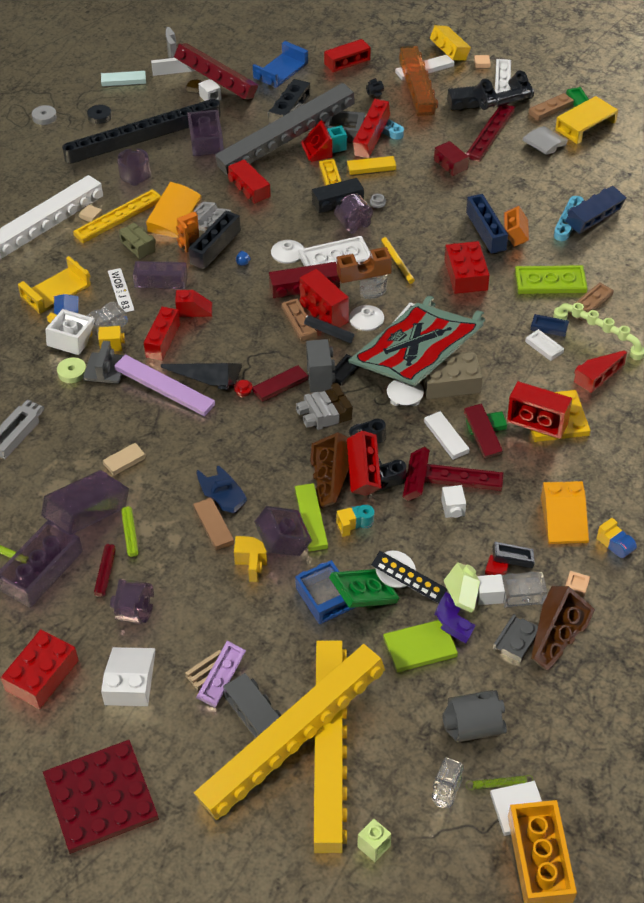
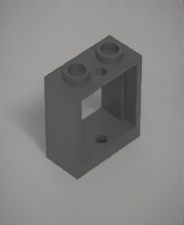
M341 111L324 121L327 129L335 127L331 126V124L356 126V128L343 127L347 134V143H353L365 119V112Z

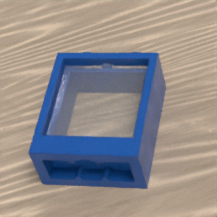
M332 560L321 563L317 567L303 571L295 576L296 590L319 624L354 609L348 607L329 579L332 572H339Z

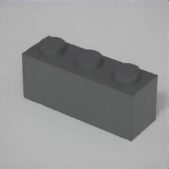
M246 673L223 686L225 699L255 738L281 716L278 710H274L271 707L268 696L261 694L256 681L253 678L250 679Z

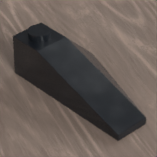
M242 363L161 364V368L209 385H218V389H229V385H235Z

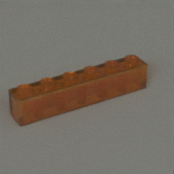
M418 46L400 47L399 62L417 116L435 115V111L438 108V100L435 99V91L432 90L428 71L425 70L422 53L419 52Z

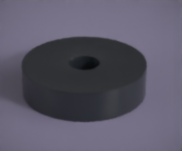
M94 105L88 109L87 116L91 123L103 124L111 120L112 112L110 107L106 105Z

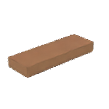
M599 282L575 303L583 304V310L589 312L595 310L610 298L614 290Z
M298 298L281 303L283 311L301 341L317 337V330L304 324L307 313Z
M208 498L194 503V510L215 550L233 545L234 539L213 499Z

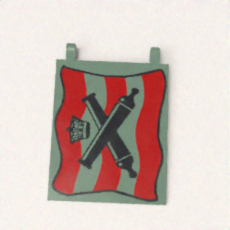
M427 296L423 304L416 303L350 358L349 363L416 386L484 326L485 318L481 317L484 312L477 310L472 319L434 308L436 306L432 302L434 297Z

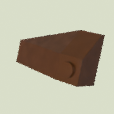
M551 586L542 606L531 659L544 670H549L563 654V650L567 645L572 644L577 634L587 628L595 611V608L569 586Z

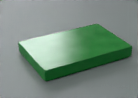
M376 569L332 572L329 576V579L349 608L396 604L400 599L392 587L379 579Z

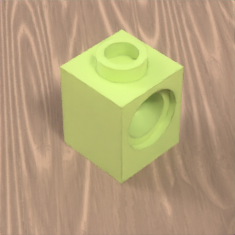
M375 819L358 834L357 847L374 862L391 846V833Z

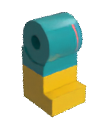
M361 505L337 511L336 523L342 537L349 536L350 530L371 527L374 523L375 514L373 507Z

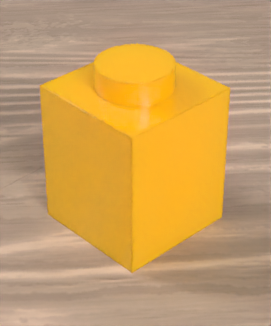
M120 326L99 327L98 340L100 349L103 341H110L111 349L122 351V344H125V333H121Z

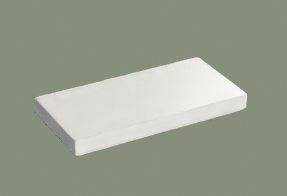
M362 236L298 250L304 266L336 262L337 256L352 253L356 262H364L370 256V251Z

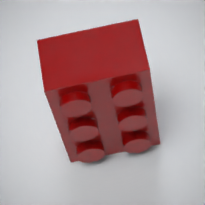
M479 241L446 244L444 260L454 294L488 291L490 275Z
M317 269L300 277L299 289L302 307L310 311L313 317L337 327H342L349 323V297Z
M517 381L509 396L507 422L561 439L569 423L572 398Z
M40 629L0 677L5 691L40 710L78 663L79 659L76 648Z

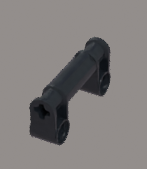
M518 70L508 81L511 90L499 93L495 92L490 80L482 79L473 89L481 109L487 110L489 107L496 108L523 101L526 98L532 99L534 97V89L526 73Z
M377 418L365 423L356 424L349 429L350 436L358 433L359 430V432L366 431L376 434L377 444L386 440V423L382 419ZM379 458L382 485L381 489L377 491H384L387 488L404 484L407 476L406 463L397 459L382 464Z

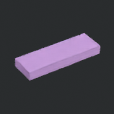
M227 641L196 698L216 708L224 693L223 686L230 682L246 650Z

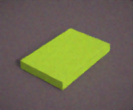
M439 620L383 634V639L396 673L458 657V652L451 635L441 629L442 624Z

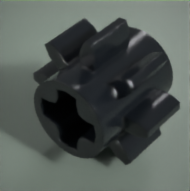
M376 78L370 80L368 85H366L367 94L369 96L373 95V98L380 97L384 91L382 81H377Z

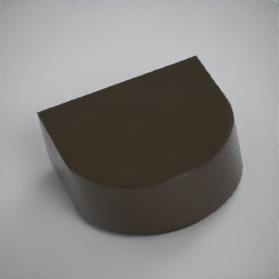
M198 79L190 80L186 85V91L199 93L198 83L202 81Z

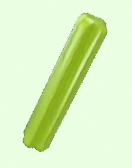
M130 506L123 507L121 512L127 553L129 557H136L139 552L132 508Z

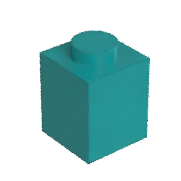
M342 125L328 128L327 130L332 138V153L347 150V134Z

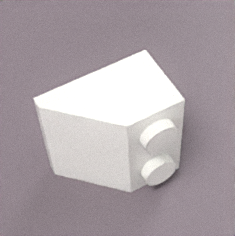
M62 309L45 329L47 346L79 355L88 344L94 318Z

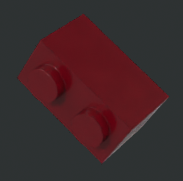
M451 141L435 147L434 161L452 176L468 170L469 156Z

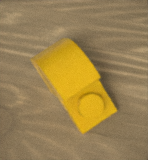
M236 536L234 561L237 565H249V582H258V574H262V565L267 566L266 547L257 538Z

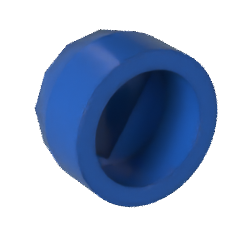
M240 251L236 256V262L240 266L247 265L251 260L250 256L244 251Z

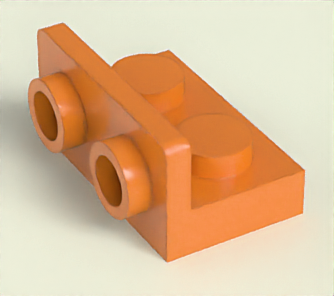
M195 211L177 218V242L180 248H183L186 252H189V244L199 238L198 215Z

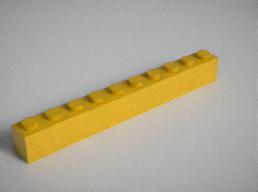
M316 641V685L347 658V649H342V641ZM347 707L341 709L329 723L324 724L315 734L314 853H342V844H347V830H342V822H347V808H342V801H347V787H342V780H347V766H342V759H347V745H342V739H347V725H342V719H347Z
M362 644L194 792L200 804L216 821L221 816L226 815L232 806L238 801L243 800L248 792L256 785L261 784L265 777L274 769L279 768L287 757L297 752L300 746L308 739H311L324 724L329 723L341 709L349 705L351 700L358 694L363 693L369 684L380 678L385 671L382 659L369 647Z

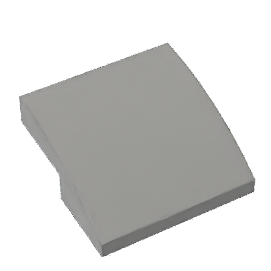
M167 27L168 58H174L177 49L175 33L170 27Z
M545 126L537 128L523 137L524 142L545 154L555 153L557 147L566 146L568 142L566 138Z
M202 202L194 210L198 215L199 230L206 231L225 210L231 212V209L217 208L214 202Z

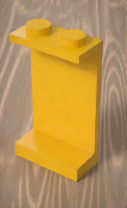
M595 96L558 116L555 130L576 144L582 142L583 131L605 119L616 123L618 109Z
M68 256L66 257L67 269L31 288L24 281L18 283L20 297L41 314L54 307V296L61 294L75 295L91 286L89 271L83 269L76 260L74 261Z

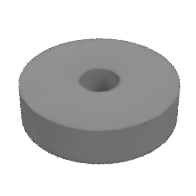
M48 105L39 106L32 111V119L39 125L51 124L57 119L56 110Z

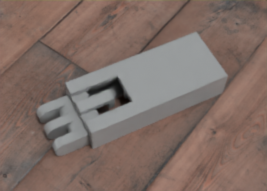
M26 400L21 407L18 406L0 425L1 458L6 459L39 423L38 416L44 411V406H38L37 403Z

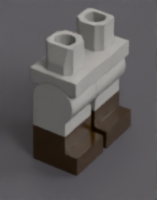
M336 383L331 385V389L323 392H314L311 395H304V401L296 403V411L299 415L307 413V415L303 416L306 428L315 426L317 430H320L323 427L352 420L353 406L339 384Z

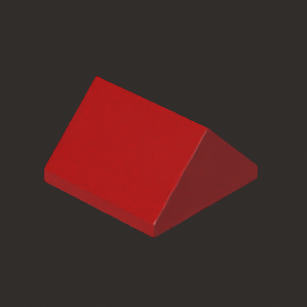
M321 120L301 141L302 147L311 162L332 158V138L324 122Z

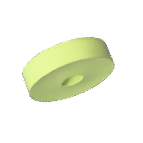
M73 357L64 359L58 364L57 373L61 381L76 383L84 379L86 364L83 360Z

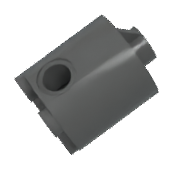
M497 690L448 698V706L442 713L445 730L457 743L507 733L506 723L502 720L505 706L503 700H499Z

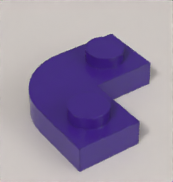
M445 592L434 615L441 622V629L467 643L476 625L457 615L460 607H457L451 595Z

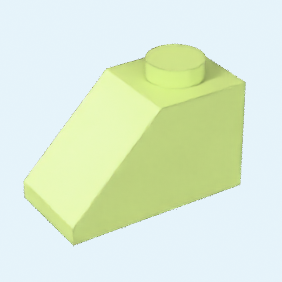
M457 562L443 581L455 605L472 613L475 608L480 581L476 575V570L468 564L465 566Z

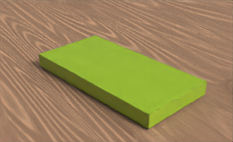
M583 265L515 266L518 294L587 293L588 288Z

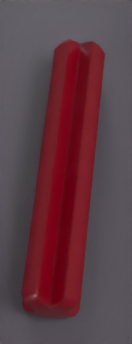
M106 544L104 546L94 588V595L96 597H104L106 594L116 551L114 544Z

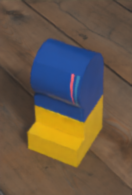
M610 518L599 526L596 539L618 557L625 558L636 550L637 544L630 535H626L617 526L618 522L615 519Z

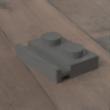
M513 614L495 641L493 649H498L502 651V654L521 663L535 641L538 626L523 618L519 619Z

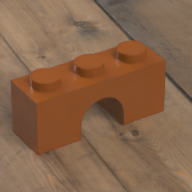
M387 247L370 250V256L364 262H356L353 253L336 257L337 274L341 284L392 274V258Z

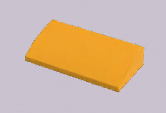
M170 182L146 221L147 232L178 238L176 230L177 218L193 212L201 199V195L186 186Z

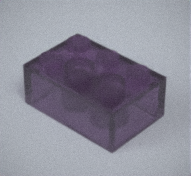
M218 110L187 113L193 156L217 154L224 150Z

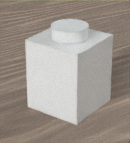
M208 79L198 83L199 95L204 101L210 99L221 100V89L216 82Z
M462 485L442 487L441 501L445 518L465 516L466 500Z
M502 575L477 576L480 581L477 594L478 605L503 603L505 590Z

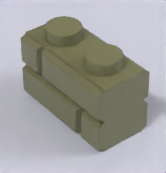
M132 223L128 227L119 230L120 242L139 259L155 252L156 240L153 235H148L142 226L139 227L136 223Z

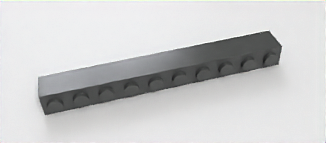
M344 83L339 84L215 154L217 166L228 176V166L244 159L249 164L314 128L321 120L324 122L354 105V92Z

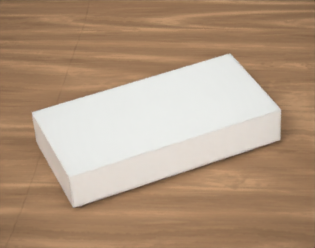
M539 329L526 337L525 342L550 361L564 353L562 346Z

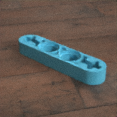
M572 196L569 199L555 227L554 238L556 240L565 241L569 238L573 228L563 222H565L568 216L567 212L575 204L578 206L584 200L582 197Z

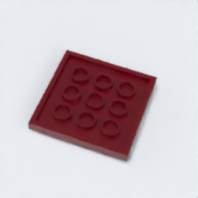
M130 740L42 771L69 854L159 820Z

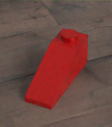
M623 350L589 359L582 365H578L574 371V383L592 393L625 365L627 351Z

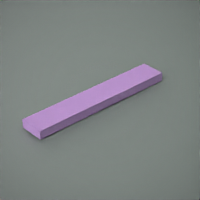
M126 354L114 365L116 371L204 417L215 406V400Z

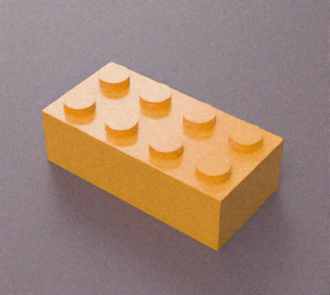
M557 800L510 805L508 821L524 903H573L577 891Z

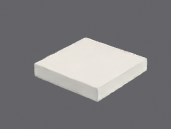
M535 781L490 791L504 836L511 835L508 821L510 805L542 801Z

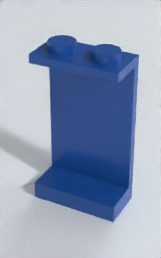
M284 41L282 43L281 55L265 67H260L256 64L252 65L253 78L277 88L308 64V50Z

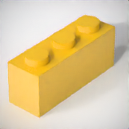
M434 25L430 39L452 60L466 61L471 47L449 26Z

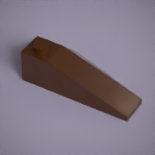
M339 432L318 440L311 445L310 462L315 470L313 478L317 480L316 494L320 508L336 503L349 470L347 438L349 437Z

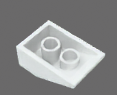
M112 648L104 672L101 689L104 705L148 706L155 648Z

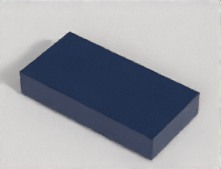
M534 314L531 331L539 329L543 333L566 337L569 321Z

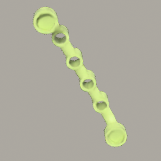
M564 303L555 308L553 318L566 320L569 311L573 317L586 319L589 325L602 327L605 333L612 332L618 335V339L630 341L633 344L630 349V357L634 360L643 359L644 347H642L637 337L630 334L628 326L624 325L618 328L614 326L615 321L612 318L602 320L599 318L597 311H584V306L581 303H574L573 305Z

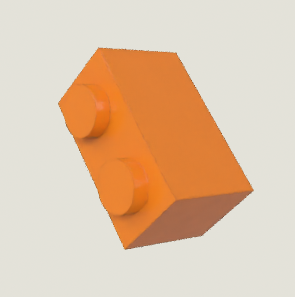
M520 206L504 212V229L508 233V239L514 247L529 241L528 218Z

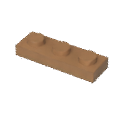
M563 93L529 108L528 114L539 121L573 106L574 100Z

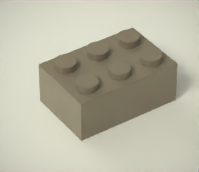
M475 352L451 354L422 379L426 398L433 399L481 393L482 374Z

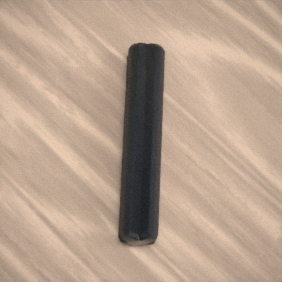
M307 315L304 324L348 343H352L355 334L310 315Z

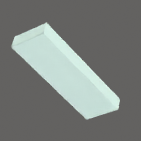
M146 71L101 73L102 86L146 84Z

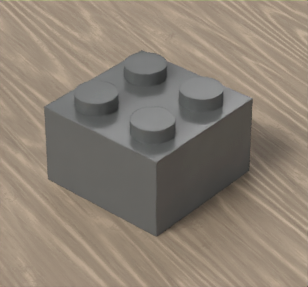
M328 339L306 341L310 393L331 389L332 383H335V373L332 372L335 370V360L331 359L333 357V347L329 346Z

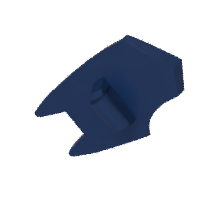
M220 466L216 467L218 475L206 477L197 470V479L204 495L214 499L223 511L235 513L247 501L239 485Z

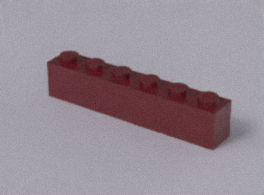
M178 44L174 55L175 59L243 99L254 98L259 86L258 84L190 44Z

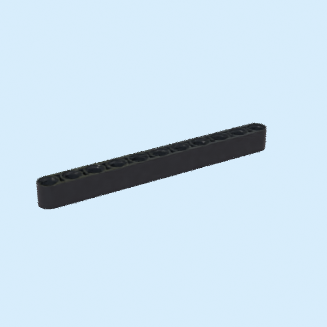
M217 99L206 100L67 142L62 146L65 162L70 164L216 120L221 116L220 102Z

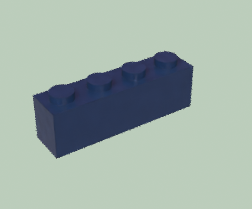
M613 185L607 189L604 188L597 195L594 194L590 199L583 200L578 206L571 207L567 212L568 216L565 222L580 234L620 210L627 197Z
M478 194L467 197L466 213L490 253L507 250L508 233L485 196Z

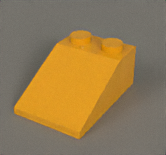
M583 481L543 482L541 502L548 544L589 543L586 496Z

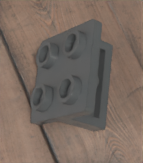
M103 341L100 352H92L83 376L84 380L119 383L122 373L116 371L114 365L124 355L114 354L110 341Z

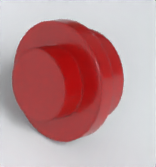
M239 380L235 383L234 390L237 395L246 397L252 391V383L248 380Z

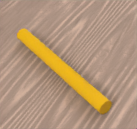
M383 237L381 242L388 248L391 257L409 284L414 283L415 279L387 237Z

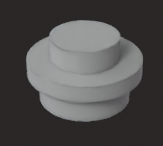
M379 193L372 195L370 199L372 207L381 208L385 206L386 199L384 195Z

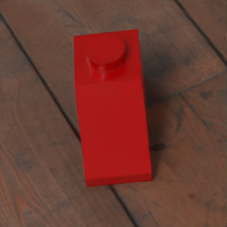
M176 290L175 305L176 309L179 310V317H212V302L195 290Z

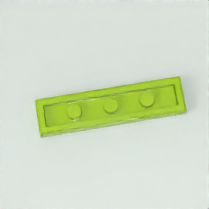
M314 483L295 486V494L308 552L328 549Z

